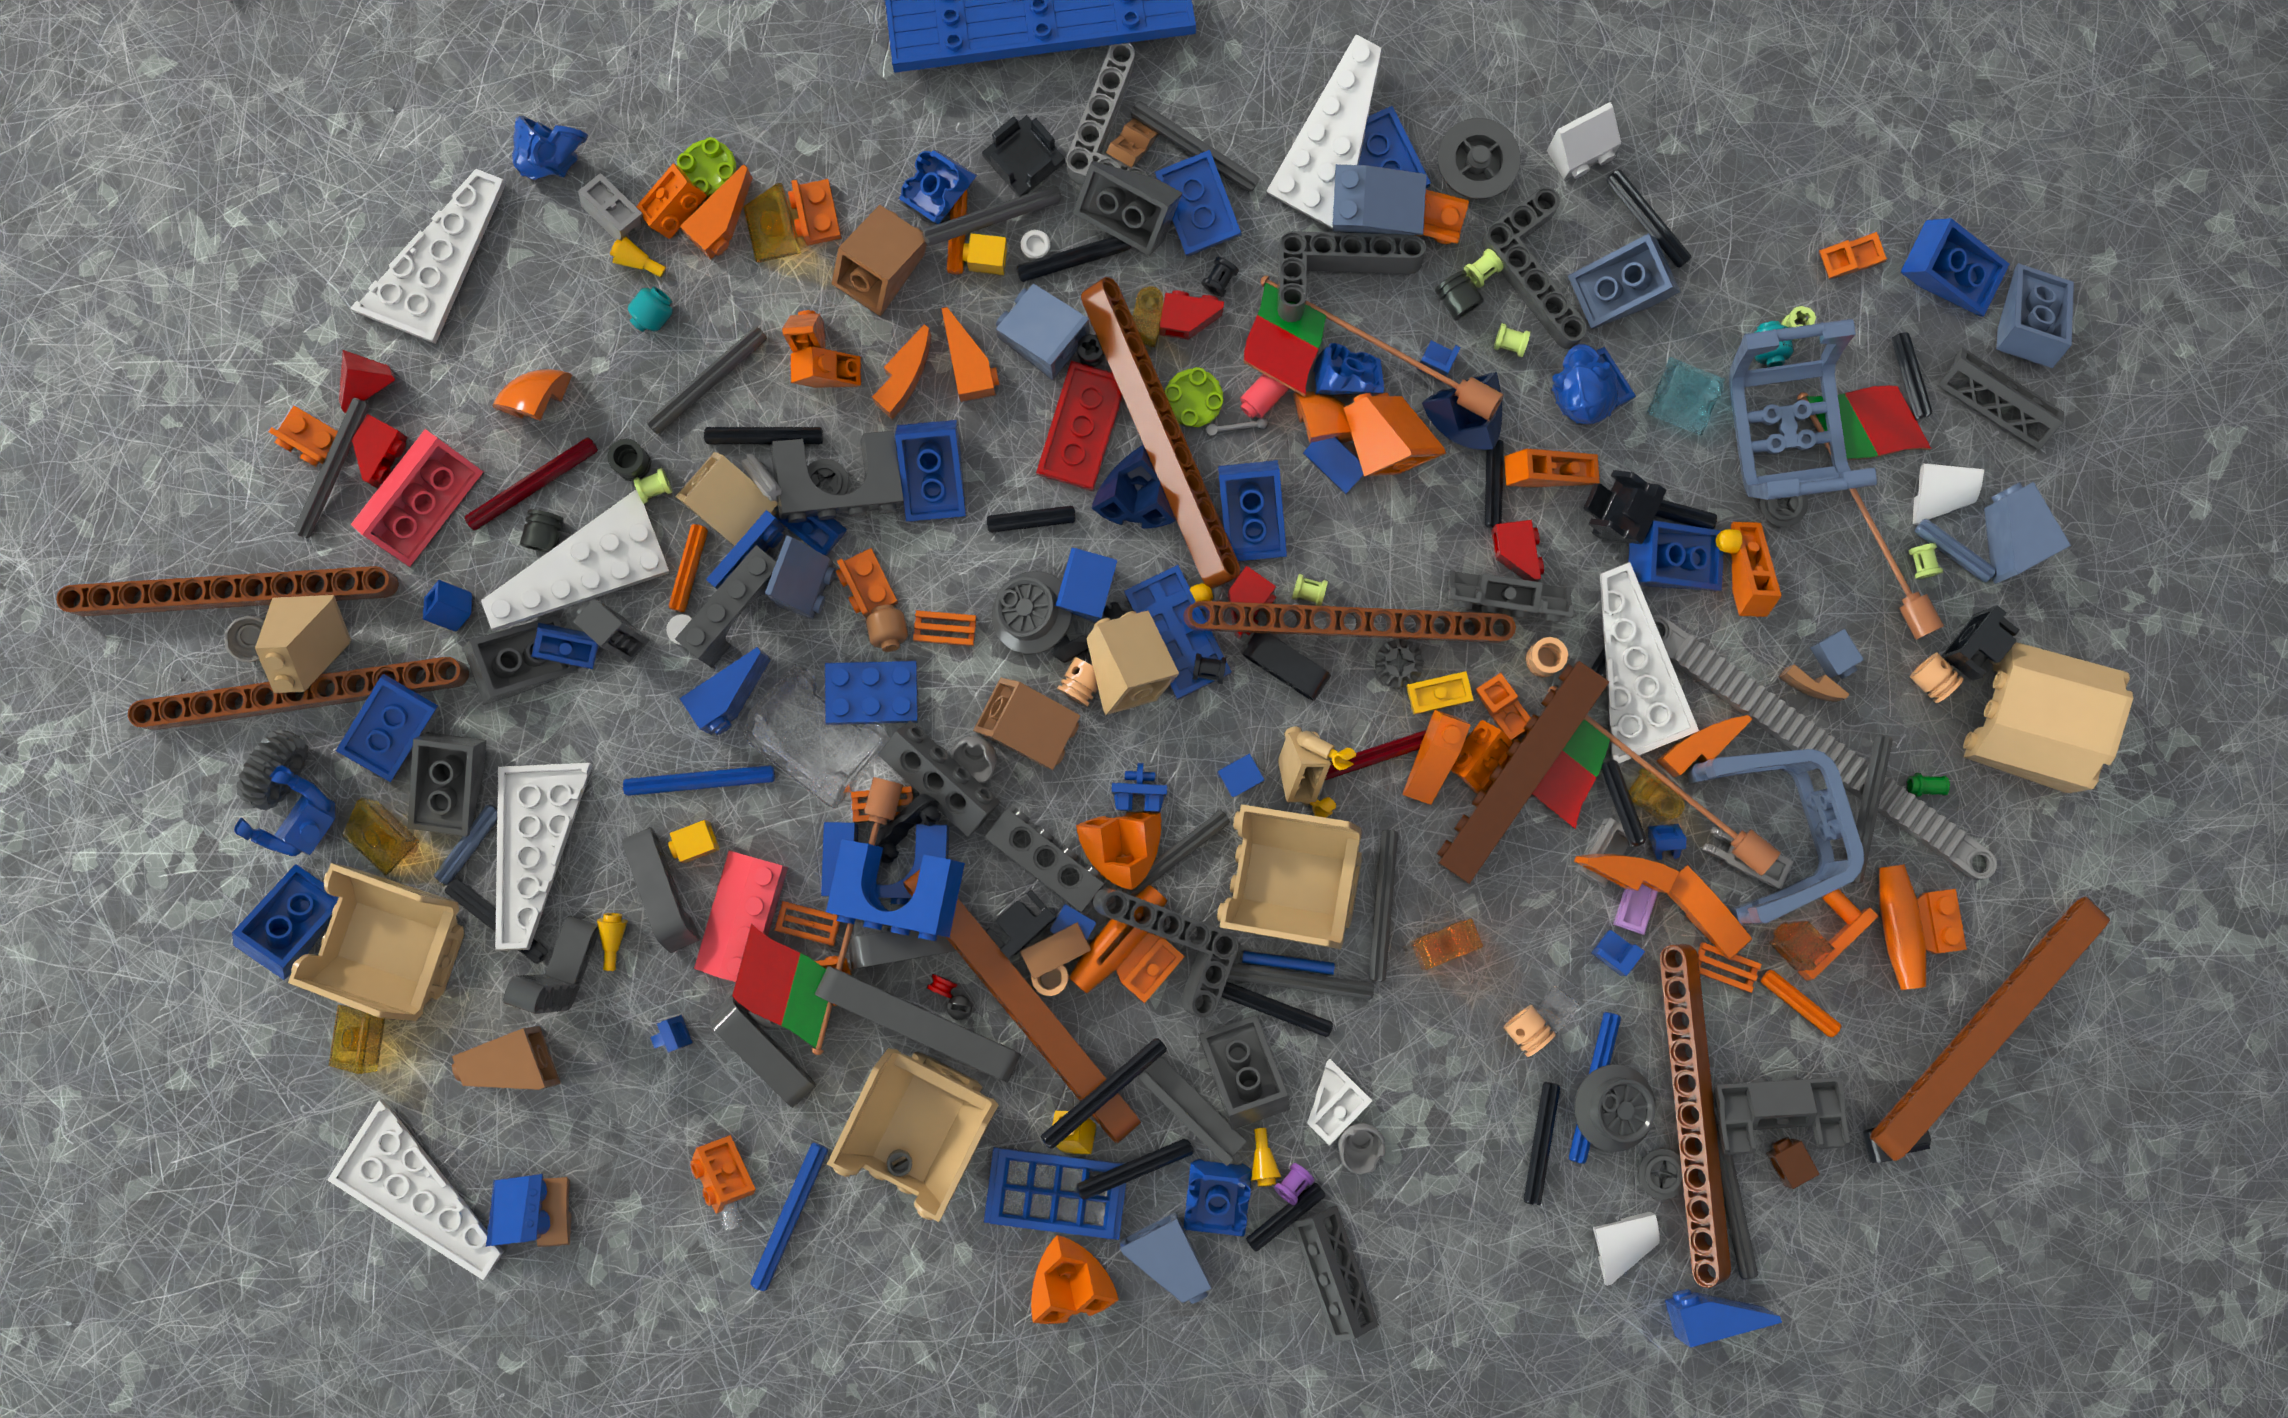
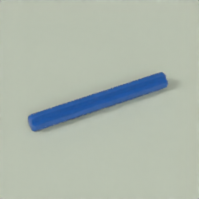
M769 765L630 778L623 780V791L625 795L631 796L769 783L775 780L774 767Z
M1610 1012L1603 1014L1589 1074L1599 1067L1610 1065L1621 1017L1617 1014ZM1577 1125L1569 1159L1576 1163L1585 1164L1591 1143L1582 1135Z
M813 1142L808 1150L750 1282L751 1286L757 1290L766 1291L771 1283L828 1153V1149L824 1145Z

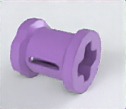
M1293 1163L1290 1166L1291 1171L1281 1184L1277 1183L1274 1186V1190L1291 1205H1296L1298 1202L1297 1197L1307 1185H1312L1315 1180L1302 1166Z

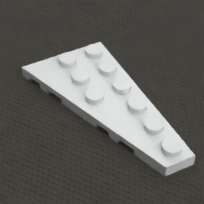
M1357 34L1266 191L1268 195L1332 230L1336 164L1359 165L1373 90L1382 56L1381 47Z
M475 169L453 193V199L442 211L438 210L431 218L433 221L423 232L419 231L389 264L390 268L378 282L375 280L368 288L370 291L360 302L356 301L350 309L355 313L436 344L506 182L499 177Z
M637 490L631 492L482 599L481 603L491 630L502 629L669 574V569L652 524Z
M1628 562L1601 573L1605 664L1607 666L1606 679L1610 681L1607 685L1610 733L1637 755H1641L1696 733L1699 729L1631 563ZM1610 741L1612 760H1616L1619 764L1631 759L1628 754Z
M591 763L498 767L495 950L530 949L593 766Z
M380 1099L331 1173L328 1181L480 1279H487L504 1251L499 1245L486 1247L487 1229L385 1100Z

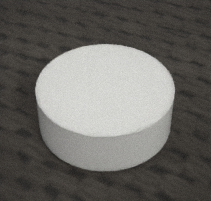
M1031 230L1024 234L1021 239V251L1025 258L1033 261L1049 255L1051 249L1050 240L1044 232Z
M684 614L671 618L666 629L669 639L681 645L675 638L692 618Z

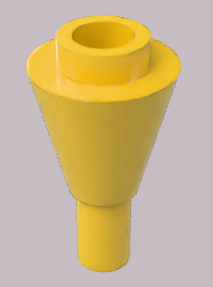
M626 236L622 241L617 239L610 251V255L614 257L613 263L641 270L645 269L659 277H662L666 270L665 266L650 259L646 253Z
M604 913L603 918L597 919L602 949L604 950L603 970L605 971L616 970L617 951L628 920L622 919V914Z
M1266 1128L1254 1129L1256 1149L1251 1181H1257L1258 1187L1276 1185V1179L1282 1177L1272 1151L1268 1147Z

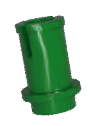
M1915 773L1907 779V791L1916 797H1920L1922 794L1946 796L1950 790V781L1947 776H1922L1921 773Z

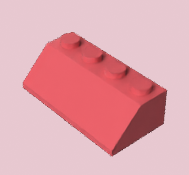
M424 429L350 525L367 539L410 567L476 483L483 471L428 430Z
M733 851L728 852L694 969L736 982L751 923L766 936L769 934L788 870L787 866Z

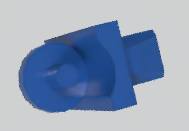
M1137 763V771H1125V780H1137V784L1112 783V794H1115L1116 810L1132 811L1133 795L1145 796L1144 812H1161L1163 796L1166 797L1167 785L1143 784V781H1155V772H1143L1144 763Z

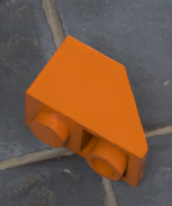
M814 346L791 353V383L814 388L861 386V357Z

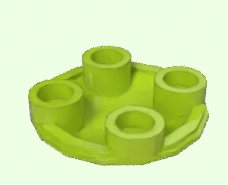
M713 137L693 143L677 158V165L695 186L705 192L707 197H710L736 172V161L733 153L725 144L718 142Z
M1200 367L1186 369L1177 373L1164 390L1177 422L1186 427H1201L1211 423L1219 415L1223 405V391L1219 381L1211 373L1206 372Z

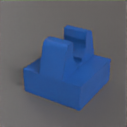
M1679 824L1648 826V838L1657 860H1662V853L1667 850H1671L1674 859L1679 858L1682 849H1686V836Z
M682 1015L658 1023L657 1026L660 1033L650 1037L655 1049L665 1045L668 1053L693 1043Z

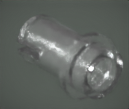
M738 1200L725 1205L723 1211L720 1212L722 1222H719V1225H723L724 1231L743 1227L742 1220H744V1217L740 1216Z

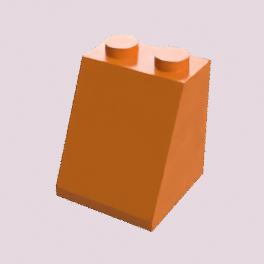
M1365 393L1356 396L1354 403L1344 407L1364 476L1401 474L1446 454L1442 444L1402 396H1389V393L1371 396V393Z

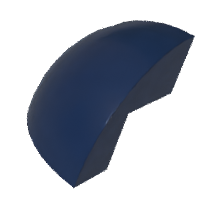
M1497 372L1474 377L1501 392ZM1455 388L1442 389L1422 402L1432 424L1451 441L1464 447L1480 450L1493 449L1496 446L1502 425V401L1490 421L1458 405V397L1455 396L1457 389Z
M1144 444L1126 456L1110 472L1100 486L1091 507L1100 516L1119 525H1123L1124 521L1140 523L1143 529L1162 527L1176 521Z

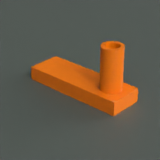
M1839 889L1822 896V899L1847 924L1798 971L1806 981L1814 980L1879 917L1870 907L1860 911Z

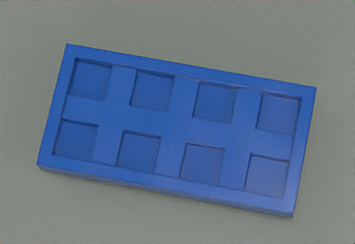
M1179 565L1124 591L1133 611H1136V613L1149 611L1179 672L1178 676L1170 684L1177 700L1216 681L1203 678L1192 680L1196 653L1201 654L1202 657L1219 660L1224 657L1212 631L1193 630L1184 622L1186 608L1196 601L1189 590L1190 587ZM1199 607L1194 608L1192 612L1193 620L1196 623L1203 624L1206 619ZM1227 661L1224 677L1232 673Z

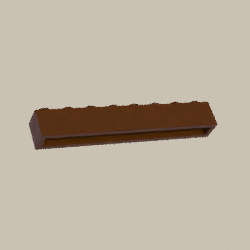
M1578 661L1573 666L1569 663L1558 677L1562 681L1556 691L1550 689L1542 700L1541 704L1545 707L1540 715L1533 714L1523 728L1528 731L1521 741L1515 739L1506 752L1510 756L1504 766L1497 765L1489 777L1493 781L1487 791L1481 789L1471 804L1475 806L1469 817L1463 814L1454 827L1458 832L1451 842L1446 839L1436 853L1440 856L1437 863L1466 883H1471L1610 681L1582 662Z

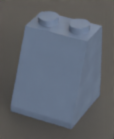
M1033 283L1028 290L1024 288L1015 299L1016 305L1010 312L1005 311L996 322V326H998L996 333L999 339L1051 380H1054L1078 351L1077 345L1079 340L1083 336L1090 334L1089 319Z
M2020 482L1991 497L1994 503L1984 508L1990 565L1996 569L1992 577L1994 584L2018 575L2071 546L2034 482L2022 487Z
M1176 1212L1120 1240V1249L1123 1255L1182 1303L1189 1300L1193 1304L1208 1296L1206 1291L1211 1289L1209 1278Z

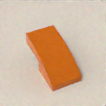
M1877 232L1850 242L1846 240L1819 250L1829 279L1884 263L1887 260Z
M1502 673L1476 688V692L1498 728L1511 741L1528 732L1523 728L1530 719V716L1518 701V695Z

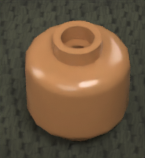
M893 605L877 606L871 610V614L866 618L870 644L874 647L882 648L884 652L899 649L900 644L908 637L904 613Z

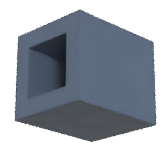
M1845 629L1810 647L1829 678L1839 675L1843 679L1858 670L1855 665L1864 660Z

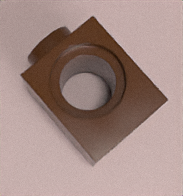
M1789 1137L1782 1138L1772 1144L1774 1149L1766 1152L1785 1187L1795 1189L1820 1175L1800 1140L1790 1139Z

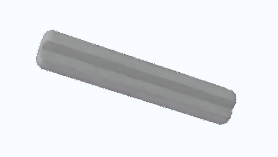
M747 454V459L741 462L743 468L763 495L767 496L770 501H775L776 496L782 493L780 486L758 458L753 454Z

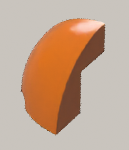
M554 369L535 370L522 374L509 382L500 391L492 406L497 410L521 419L526 415L541 421L550 398L562 401L572 374Z
M1306 391L1305 397L1297 392L1293 393L1299 422L1305 423L1309 443L1334 437L1341 443L1353 441L1344 407H1346L1344 403L1330 395L1315 394L1314 391Z
M1126 812L1123 817L1108 818L1101 816L1076 825L1081 846L1095 869L1110 882L1122 888L1130 890L1136 888L1149 873L1158 852L1161 837V812Z
M1057 1235L1051 1241L1039 1262L1033 1282L1031 1297L1033 1323H1066L1072 1314L1076 1315L1083 1312L1087 1313L1088 1316H1092L1107 1309L1119 1300L1108 1273L1089 1251L1063 1236Z

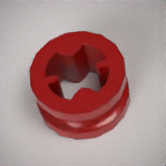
M932 974L933 982L928 984L926 988L952 999L951 990L956 988L958 984Z

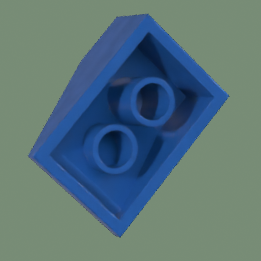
M1952 218L1933 219L1925 221L1900 273L1920 288L1978 316H1984L2008 269L2009 263Z
M957 420L897 425L895 440L906 522L966 516Z
M1278 460L1218 466L1224 530L1237 560L1246 561L1287 557Z
M1653 521L1643 544L1629 543L1628 562L1631 563L1639 585L1722 591L1724 552L1718 549L1715 541L1721 531Z
M756 647L679 698L699 729L710 735L713 733L720 735L731 728L732 724L730 722L738 717L771 659L765 652Z
M295 864L232 932L233 946L285 980L291 974L294 962L301 956L309 953L329 925L332 918V910L337 904L339 897L327 894L323 882Z
M1690 1289L1674 1292L1672 1294L1673 1298L1665 1300L1675 1337L1690 1348L1782 1323L1779 1315L1763 1306L1697 1292L1691 1293Z

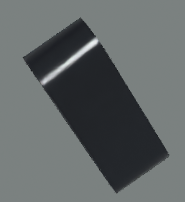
M1254 633L1241 653L1249 661L1312 701L1316 700L1331 677L1330 673L1270 633Z

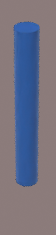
M1243 951L1242 963L1334 974L1335 963L1251 951Z

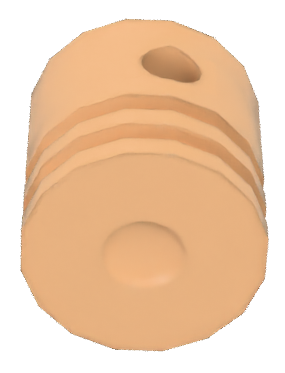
M1543 638L1532 645L1527 651L1525 658L1526 666L1535 676L1550 677L1563 669L1567 663V648L1557 638Z
M1938 652L1928 657L1910 675V678L1925 693L1929 691L1928 696L1930 698L1934 697L1933 701L1935 703H1939L1947 698L1964 680L1962 676H1958L1956 670L1952 671L1953 667Z
M1075 657L1064 675L1066 680H1061L1063 685L1058 686L1057 690L1079 704L1088 707L1090 704L1088 700L1092 701L1093 699L1092 693L1096 694L1098 691L1094 669L1091 664Z
M1062 965L1036 979H1033L1031 975L1032 985L1042 995H1057L1068 984V969L1065 965Z
M1529 1005L1521 1010L1503 1027L1517 1045L1521 1044L1519 1048L1522 1051L1526 1050L1524 1054L1527 1057L1541 1050L1556 1035L1554 1031H1550L1551 1027L1549 1025H1545L1546 1021L1533 1005Z

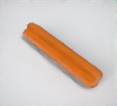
M967 189L950 209V220L967 214ZM965 234L948 240L947 271L949 274L959 275L963 273Z
M692 524L690 527L670 598L669 608L674 611H686L708 529L698 524Z
M1768 970L1763 975L1761 983L1824 1034L1828 1037H1834L1838 1034L1842 1027L1841 1024L1774 970Z

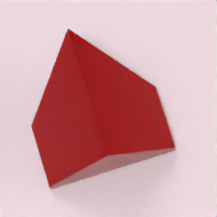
M343 350L339 402L344 413L347 412L352 399L358 398L365 401L395 381V376L390 366Z

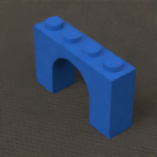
M824 822L821 896L829 897L841 839L858 842V824ZM916 824L915 860L913 867L899 882L890 885L876 884L878 898H891L890 904L906 905L912 896L905 889L903 882L921 868L923 854L948 859V825L927 826Z
M841 839L826 913L836 914V921L854 925L856 919L864 920L863 927L882 930L883 924L892 926V933L909 936L910 930L919 931L918 938L937 941L938 935L950 937L965 863L923 854L918 882L912 898L902 908L889 911L880 902L876 891V879L883 847Z

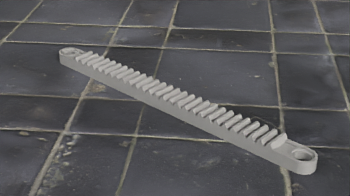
M1652 616L1654 622L1660 624L1663 628L1661 639L1672 664L1744 716L1749 715L1752 718L1751 721L1791 750L1814 749L1824 752L1837 766L1844 788L1862 800L1869 766L1864 758L1857 756L1856 752L1847 749L1845 744L1836 741L1835 737L1828 735L1824 729L1818 728L1814 722L1808 721L1806 716L1797 713L1796 709L1786 705L1785 701L1778 699L1774 693L1768 692L1764 686L1758 685L1756 680L1747 677L1746 673L1739 671L1735 665L1729 664L1724 657L1718 656L1714 650L1708 649L1706 644L1697 641L1696 637L1689 635L1663 616ZM1885 775L1878 809L1880 814L1972 879H1986L1995 873L1997 860L1991 851L1968 836L1964 830L1957 828L1956 824L1947 821L1945 816L1936 813V810L1928 807L1924 801L1918 800L1914 794L1907 792L1906 788L1897 785L1895 780ZM1977 855L1982 856L1986 861V868L1981 873L1976 872L1972 867V860Z

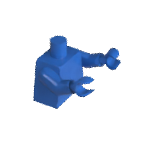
M278 766L269 776L272 777L271 781L279 784H288L292 790L301 793L302 796L275 835L260 828L253 829L243 818H240L235 825L234 832L246 840L251 838L252 842L282 854L297 856L304 852L310 855L335 820V802L327 798L314 783L294 775L286 766Z

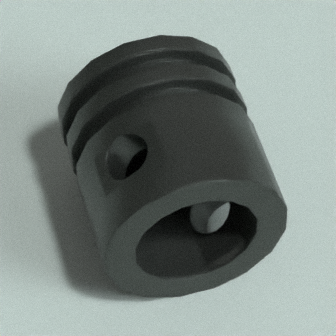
M1465 270L1453 274L1435 289L1436 294H1440V300H1444L1443 304L1454 320L1466 316L1484 302L1474 283H1469L1471 279L1469 276H1466Z
M620 439L609 448L607 454L608 463L623 479L633 482L634 478L639 477L642 479L649 473L651 458L636 441Z
M528 509L527 514L530 516H527L525 519L528 524H524L519 545L531 550L548 553L558 544L560 537L558 530L562 529L560 523H563L564 518L553 513Z

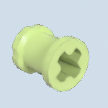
M1486 249L1481 258L1472 265L1467 264L1464 270L1467 273L1466 276L1470 277V282H1473L1477 288H1481L1487 278L1495 272H1501L1504 266L1493 250Z
M1799 306L1794 308L1782 320L1781 325H1785L1788 328L1815 324L1816 316L1811 308ZM1800 321L1802 324L1796 325L1795 322Z
M1501 323L1495 339L1494 349H1506L1516 352L1519 357H1523L1529 341L1530 331L1526 330L1523 333L1506 327V324Z
M663 468L657 469V473L642 479L639 477L634 478V485L644 504L649 501V498L665 492L667 494L672 493L670 482Z
M1936 543L1921 545L1908 550L1909 555H1913L1917 570L1915 579H1924L1943 573V569L1938 566L1935 554Z
M1298 574L1292 599L1297 600L1300 598L1315 602L1316 606H1321L1328 581L1318 582Z

